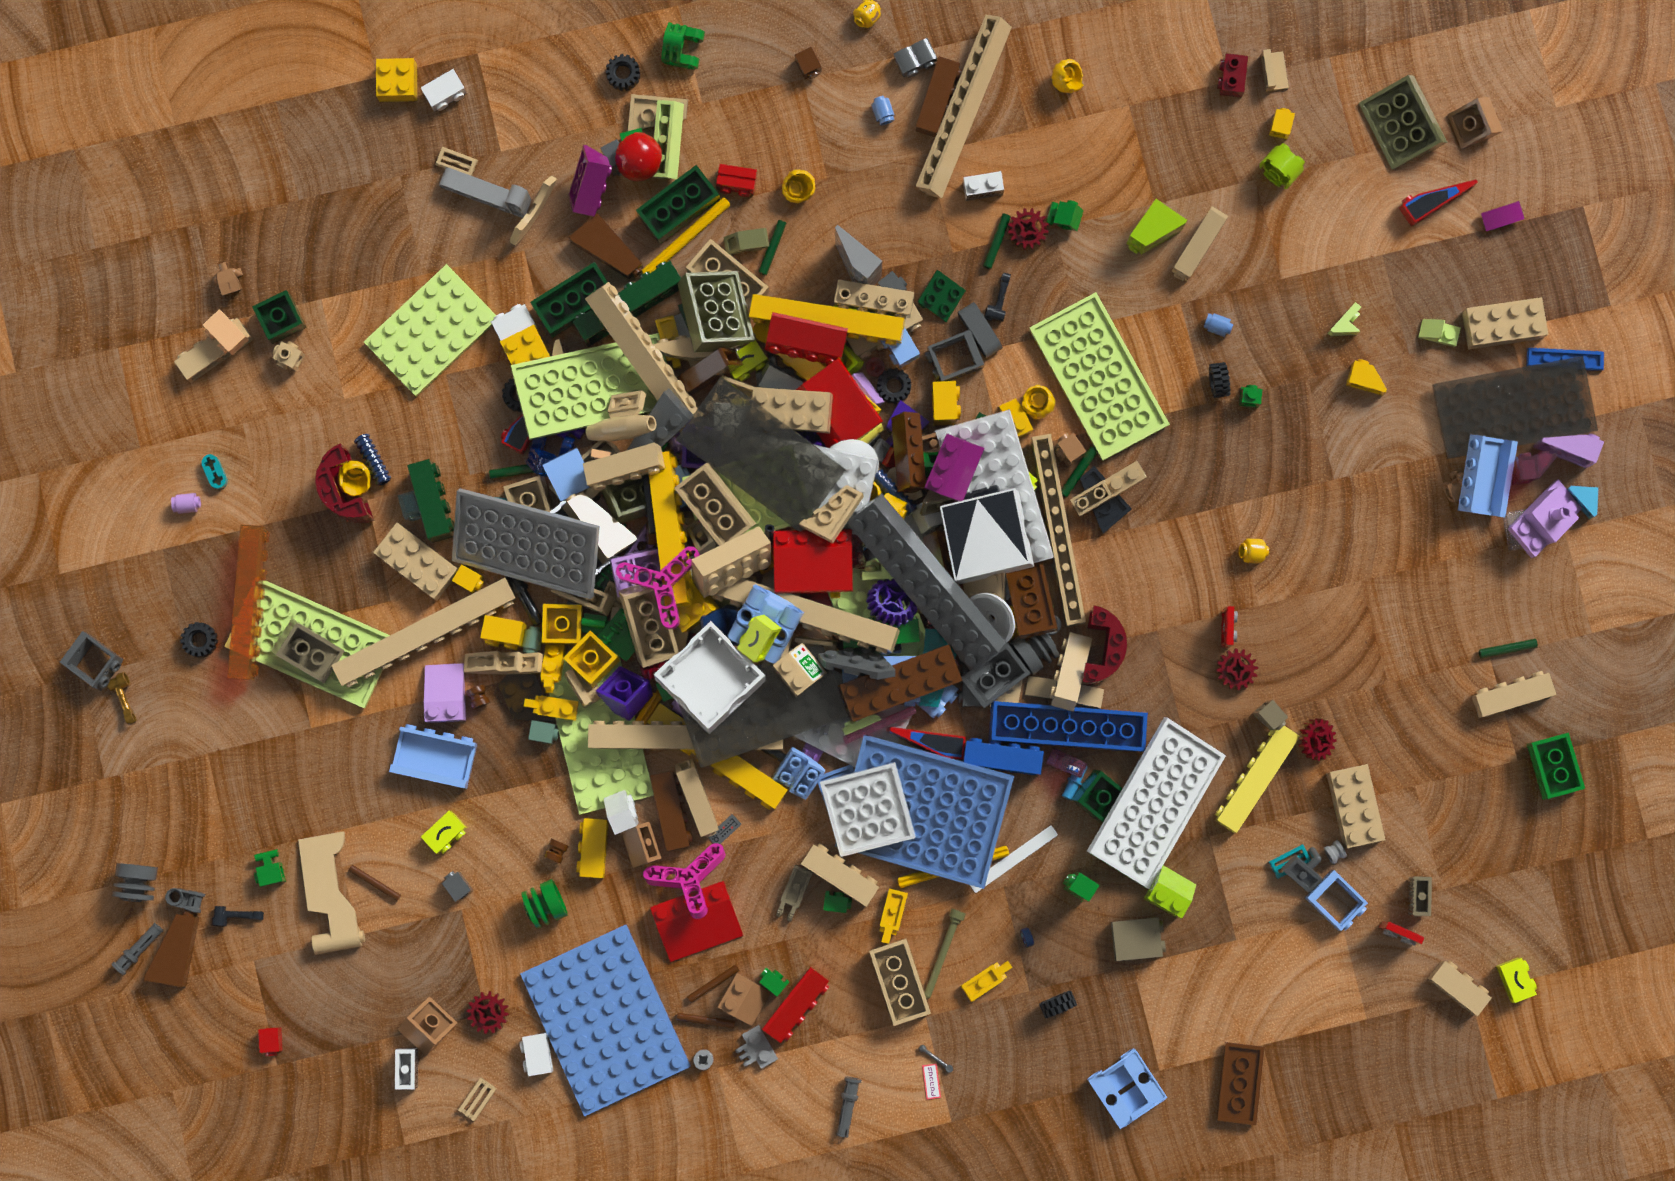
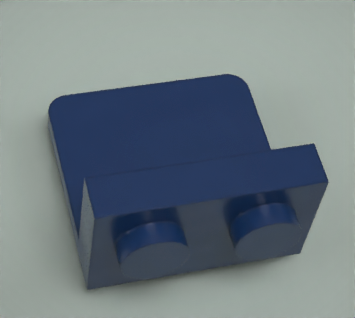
M725 605L708 615H703L700 618L701 630L711 621L728 638V633L741 608ZM729 639L733 645L739 646V643Z

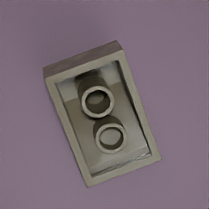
M291 618L271 650L279 658L322 683L326 682L333 671L331 665L338 662L345 652L293 618Z

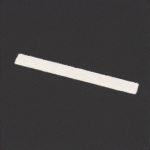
M1052 825L992 866L989 870L985 886L1055 838L1058 834ZM970 885L971 888L974 890L975 893H977L978 891H980V890L982 889V888H979V887H975V886Z

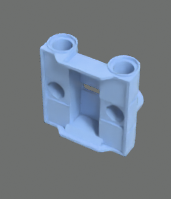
M755 584L742 608L738 611L737 618L728 633V638L740 644L739 640L748 630V624L751 620L745 616V610L751 613V619L760 615L767 616L780 626L781 630L785 633V638L780 637L778 634L765 657V660L776 663L780 660L804 612L789 601Z
M1134 1048L1124 1053L1120 1057V1061L1105 1071L1100 1070L1087 1079L1119 1129L1129 1125L1167 1098ZM1142 1072L1148 1075V1080L1145 1083H1140L1138 1080V1076ZM1134 1081L1135 1086L1122 1095L1118 1093L1120 1089ZM1109 1094H1114L1116 1097V1101L1112 1105L1106 1103V1097Z

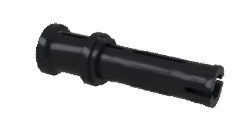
M505 576L504 578L509 581L513 589V594L517 595L533 627L541 624L542 616L527 590L528 584H525L523 580Z

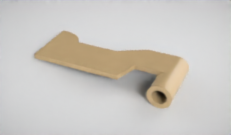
M344 831L298 840L307 909L311 912L328 914L330 933L312 936V946L315 955L361 947L362 942H365L364 931H360L357 925L356 911L342 895L338 887L334 855L338 854L343 848L345 841Z

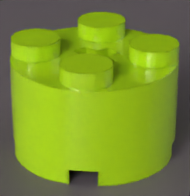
M1282 143L1280 146H1275L1260 162L1259 166L1260 169L1264 168L1265 172L1263 174L1270 182L1278 187L1284 185V189H1288L1304 171L1303 165L1305 161L1300 156L1293 154L1290 148Z

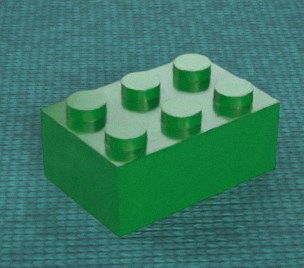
M1569 733L1526 744L1543 800L1585 789Z

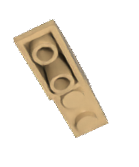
M687 335L678 336L676 340L672 341L661 339L656 344H653L662 355L681 360L702 361L713 353H694L691 337L687 338Z
M1136 461L1070 499L1079 516H1082L1132 488V486L1146 479L1147 476L1139 462Z

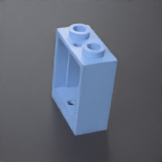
M1331 870L1323 878V881L1305 897L1338 931L1343 929L1346 931L1353 924L1351 920L1356 915L1358 917L1361 916L1367 909L1365 906L1368 904L1335 870ZM1334 881L1357 902L1339 923L1316 901Z

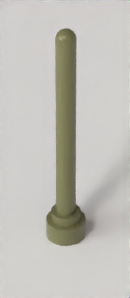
M951 908L949 913L950 925L924 992L926 999H929L933 993L957 925L964 920L966 913Z

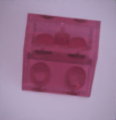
M1541 451L1531 456V453L1519 454V456L1515 457L1512 485L1529 484L1539 479L1556 459V453L1550 454V451Z

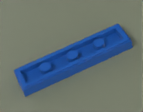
M1527 348L1526 367L1603 371L1604 352Z

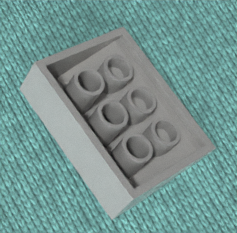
M837 225L835 227V245L851 281L875 285L882 275V260Z

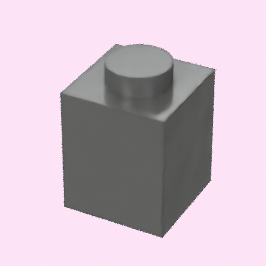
M452 871L444 877L445 881L442 884L455 902H459L473 891L461 872L455 873Z

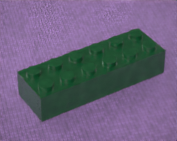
M664 261L658 264L653 272L650 273L648 271L642 274L637 282L634 283L632 281L623 287L624 290L620 291L618 296L628 305L630 313L636 318L678 292V282L681 277L671 261L667 263ZM593 309L587 313L581 312L573 321L587 347L610 334Z

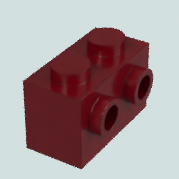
M1226 53L1224 58L1220 59L1219 70L1222 71V76L1218 77L1217 89H1220V95L1242 98L1245 92L1248 56Z

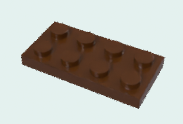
M1043 561L1034 563L1032 568L1006 573L1020 639L1058 631Z
M1225 1042L1217 1121L1249 1125L1257 1124L1265 1047Z

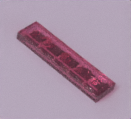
M913 706L862 729L842 736L844 744L850 743L917 712Z

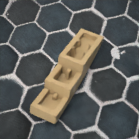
M499 651L465 654L463 672L472 674L541 673L543 654L539 652L525 654L520 652L501 653Z

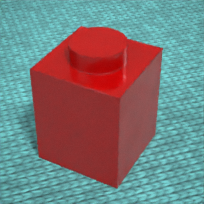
M281 1027L258 1029L259 1053H265V1056H276L277 1052L283 1051Z

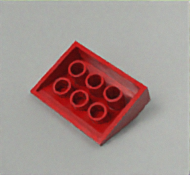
M840 358L796 389L830 392L833 394L830 433L816 432L827 448L844 440H860L883 422Z
M842 529L833 543L808 530L774 531L775 594L853 592L852 529Z
M724 881L701 888L708 910L703 918L695 919L691 916L684 895L650 907L670 962L744 936ZM698 891L690 892L688 896L694 897L698 894ZM695 903L696 911L700 910L699 904Z

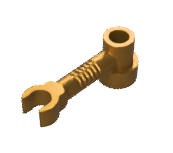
M123 671L110 679L107 686L110 691L115 690L122 705L125 721L127 724L136 722L137 718L130 708L123 690L125 687L130 686V679L126 672Z

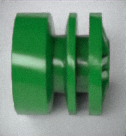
M553 879L540 884V894H538L534 887L530 888L532 897H530L527 891L521 892L526 914L537 929L542 928L541 918L546 925L550 924L548 917L550 914L556 921L568 916L562 896Z

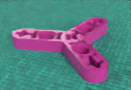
M692 546L683 549L660 572L625 562L620 563L616 568V575L620 580L655 591L661 622L667 629H675L680 623L672 586L692 569V559L686 561L687 567L684 566L680 559L682 558L685 561L688 558V552L691 554L695 552V558L700 556L698 550ZM679 564L682 566L679 574L671 572L673 565ZM627 567L629 572L634 573L636 569L634 580H632L633 576L630 574H625V577H623L620 571L625 570ZM640 573H648L649 579L646 582H640L638 580ZM653 575L659 581L664 578L667 584L660 587L659 583L653 581ZM669 596L672 599L669 606L661 605L663 597ZM670 610L671 616L676 619L673 620V624L670 625L668 622H665V620H668L667 612L663 613V611Z
M714 843L704 850L687 868L649 866L644 870L643 876L649 885L682 888L691 916L695 919H700L708 912L700 882L724 860L726 854L721 844ZM701 863H707L704 869H698ZM668 875H676L674 879L666 880ZM698 891V894L696 896H688L690 892ZM695 903L699 904L700 910L696 911Z

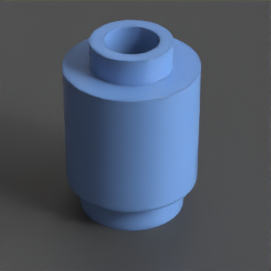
M884 96L875 98L871 106L877 122L881 126L892 123L895 114L889 98Z
M1214 313L1213 315L1208 314L1204 328L1208 329L1211 333L1225 337L1226 334L1230 335L1233 324L1230 323L1231 319Z

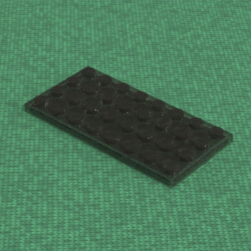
M1583 356L1432 385L1447 459L1467 456L1470 434L1517 441V446L1536 443L1542 438L1574 436L1598 431Z
M723 377L719 378L676 439V441L700 459L709 463L711 467L799 532L804 529L799 523L814 515L813 512L821 506L847 470Z
M823 645L807 648L817 661L818 654L825 653ZM766 662L756 666L765 675L766 681L710 734L678 703L700 768L848 717L832 670L823 667L827 673L796 698L772 668L775 663Z

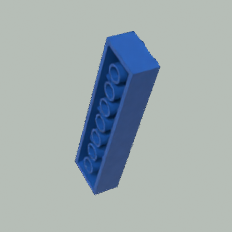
M993 701L990 710L988 741L1144 752L1146 748L1148 713L1075 707L1073 712L1051 705Z

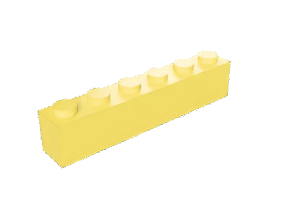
M1283 726L1280 730L1275 729L1268 732L1270 737L1267 742L1263 741L1257 749L1259 754L1256 759L1254 757L1251 758L1247 764L1248 771L1246 774L1242 773L1236 781L1238 786L1235 790L1231 789L1226 796L1227 803L1224 807L1221 805L1216 811L1215 815L1217 818L1215 821L1231 832H1238L1297 742L1299 735L1286 726Z

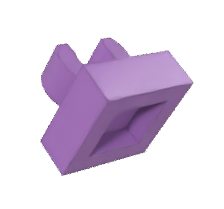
M808 743L805 744L802 750L804 754L817 763L823 753L822 750Z

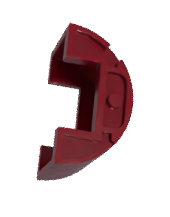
M341 443L332 447L322 457L316 470L315 484L320 499L331 511L347 521L354 523L375 521L368 502L364 504L361 497L347 502L345 494L339 488L337 474L339 468L351 461L352 458L349 450Z
M1095 605L1090 609L1087 629L1106 631L1102 664L1085 663L1081 685L1086 686L1100 683L1116 672L1122 664L1127 651V637L1121 622L1110 611Z

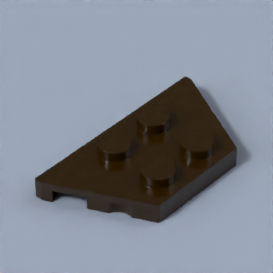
M536 673L507 674L498 684L513 720L556 721L555 717L537 715L533 713L534 708L524 707L525 699L535 700L536 696H545Z

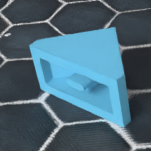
M1570 486L1566 488L1582 507V512L1589 519L1597 515V487Z

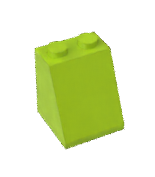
M1155 199L1131 233L1126 244L1129 245L1128 248L1132 252L1144 254L1180 233L1187 219Z
M1163 865L1143 899L1170 915L1182 919L1192 902L1196 884Z

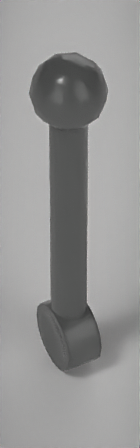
M925 1045L919 1046L920 1052L926 1053L941 1064L948 1073L953 1071L952 1065L944 1063L928 1051Z

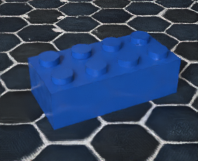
M971 738L970 741L965 742L962 762L992 770L1039 776L1041 775L1044 751H1039L1040 747L1028 746L1027 749L1020 748V744L1009 743L1008 746H1001L999 741L990 740L989 744L982 743V739Z

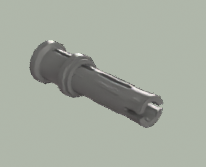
M154 922L130 949L123 951L124 954L116 962H113L112 966L120 974L125 975L126 970L133 963L138 962V956L163 932V929Z
M845 1076V1088L841 1094L843 1104L836 1135L848 1138L854 1104L859 1097L857 1095L858 1087L862 1080Z

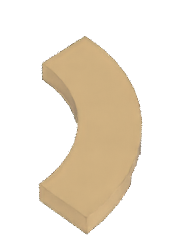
M550 176L543 182L533 202L534 206L515 227L510 243L516 246L531 228L547 202L557 178Z

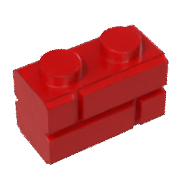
M719 164L716 188L723 194L737 192L742 197L754 195L757 169Z

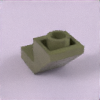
M766 228L739 231L723 237L725 250L731 256L743 251L756 252L769 247Z

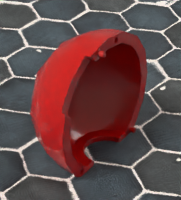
M635 132L619 143L616 149L615 162L619 172L625 178L631 181H645L657 173L661 164L662 150L652 136L642 132Z

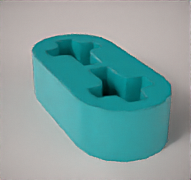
M212 454L204 456L201 464L210 485L218 490L225 488L228 484V479L220 460ZM209 459L215 461L213 463L215 470H212L210 466H206L209 463ZM216 473L218 477L223 478L220 485L214 483L216 481L214 474Z

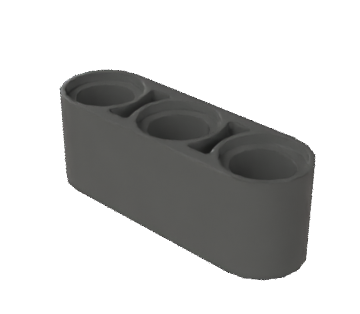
M974 302L957 312L966 329L971 331L975 343L985 358L1003 348Z

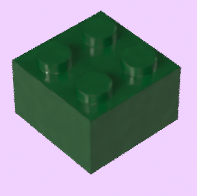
M287 290L252 306L267 339L272 344L307 328L291 294Z
M1094 769L1071 800L1097 822L1103 824L1123 788L1101 770Z

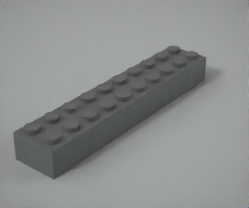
M882 493L858 510L847 521V524L970 671L1000 651L1006 643Z

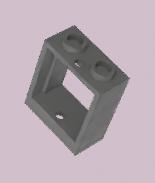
M970 330L928 346V352L925 353L929 364L933 363L935 368L932 371L936 381H952L984 368V362ZM964 340L974 365L944 376L934 352Z
M82 631L60 663L89 685L102 691L109 684L113 674L120 669L124 659L92 635ZM93 644L111 657L95 680L77 667Z

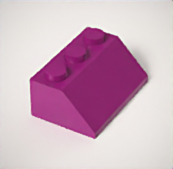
M587 145L582 147L568 196L573 212L595 216L596 210H599L601 207L600 197L602 193H605L607 185L605 181L607 176L609 177L611 174L612 166L609 164L608 157Z
M947 433L925 488L949 498L963 501L985 448Z

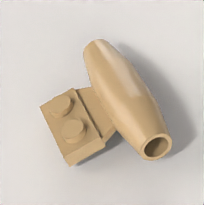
M641 390L612 395L608 408L610 418L587 426V438L591 441L610 442L636 438L656 429L655 418L650 415H638L640 411H643L646 393Z

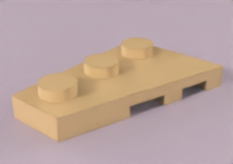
M631 94L628 131L638 128L655 127L657 100L683 103V120H685L687 117L688 99Z

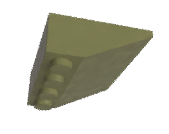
M1412 75L1403 77L1359 102L1392 170L1448 143L1424 94Z
M738 271L684 274L678 282V287L694 353L713 352L719 348H729L754 342L755 338Z

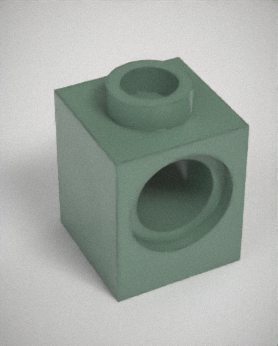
M532 720L528 739L553 744L554 740L557 741L559 729H556L557 725Z

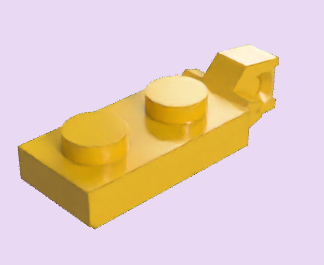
M674 315L655 320L660 340H676L679 334ZM665 356L667 361L672 360L674 370L681 369L679 359Z
M546 644L541 682H544L543 687L546 693H553L555 682L561 681L564 664L563 658L566 652L565 644Z
M536 696L535 700L525 699L524 707L534 708L533 713L537 715L574 721L577 719L579 701L547 696Z
M889 888L880 922L879 931L884 932L882 943L889 944L891 934L896 935L897 931H899L908 893Z
M1009 961L1000 966L998 963L992 964L960 986L969 1000L973 1002L1001 983L1007 977L1005 972L1013 967Z

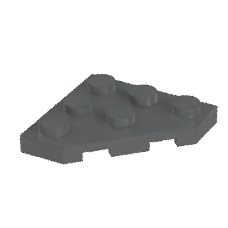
M869 646L868 649L863 647H847L839 651L828 650L825 653L818 654V661L825 669L834 670V667L844 669V673L857 676L860 673L870 675V678L877 680L895 677L894 667L879 652L875 651L876 649L872 646Z

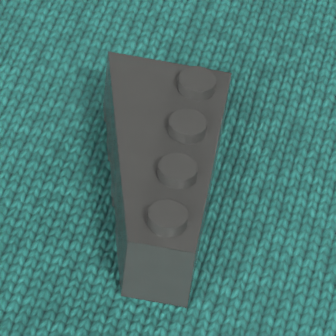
M669 388L663 392L649 414L656 420V429L634 438L627 450L654 442L662 448L695 416Z

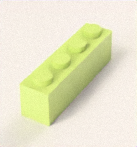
M657 100L654 139L661 147L662 159L660 167L653 177L674 180L678 178L684 111L683 103Z

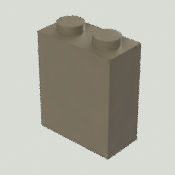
M1159 917L1111 922L1115 961L1163 957L1166 947L1165 941H1161V933L1164 932L1163 922L1159 921Z

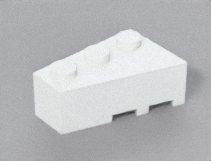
M623 790L604 798L607 818L615 835L639 824L635 803L631 794L627 795L626 791Z

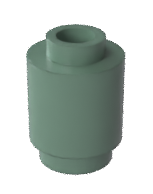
M530 626L529 629H525L522 642L523 653H537L541 650V628Z

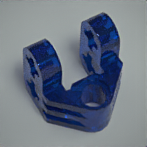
M547 436L533 439L526 464L534 473L544 477H548L543 464L557 458L554 454L543 451ZM565 436L558 457L573 450L575 439Z

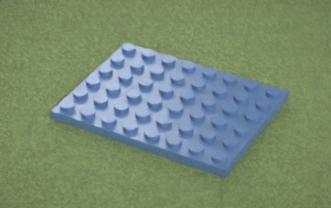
M864 735L854 773L893 762L896 763L916 837L858 853L984 889L1014 776Z
M627 924L520 974L584 1116L691 1067Z

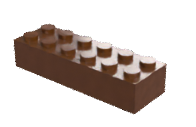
M948 644L893 664L895 677L877 680L870 678V675H864L838 685L849 718L851 722L961 682L962 678Z

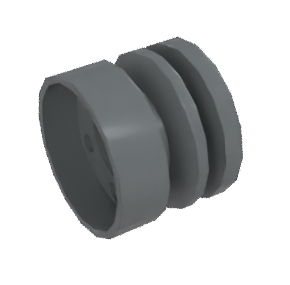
M1048 633L1028 637L1029 640L1027 641L1024 638L1020 639L1018 636L1010 642L1011 646L1029 667L1032 675L1043 668L1041 658L1048 663L1052 662L1048 653L1055 659L1060 656L1054 641Z
M116 863L115 876L123 878V882L114 883L113 886L121 887L122 892L112 891V896L124 901H153L154 896L145 893L146 890L155 891L154 887L147 885V881L156 880L158 867Z

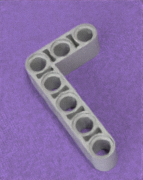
M448 167L445 168L439 183L440 187L522 218L526 215L532 201L528 191L520 186L512 184L510 190Z

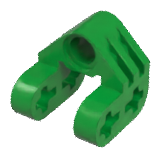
M668 22L663 38L662 62L675 67L692 70L698 69L700 59L695 56L682 54L684 40L702 43L705 31L687 27V25L681 26L680 24Z

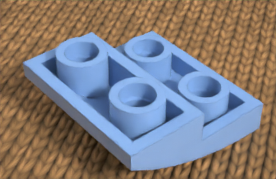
M577 448L543 464L560 501L589 488L583 468L584 461Z
M791 747L773 774V780L789 787V792L806 800L825 773V769L803 752Z

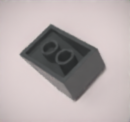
M1007 642L997 654L972 671L968 670L961 678L985 708L1029 675L1030 669L1011 644Z

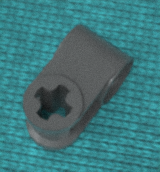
M172 888L167 891L165 899L172 906L201 913L202 898L206 894L193 890ZM175 891L180 894L178 902H174L171 898L172 893Z

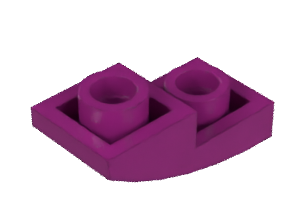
M1520 201L1481 213L1486 231L1525 219Z

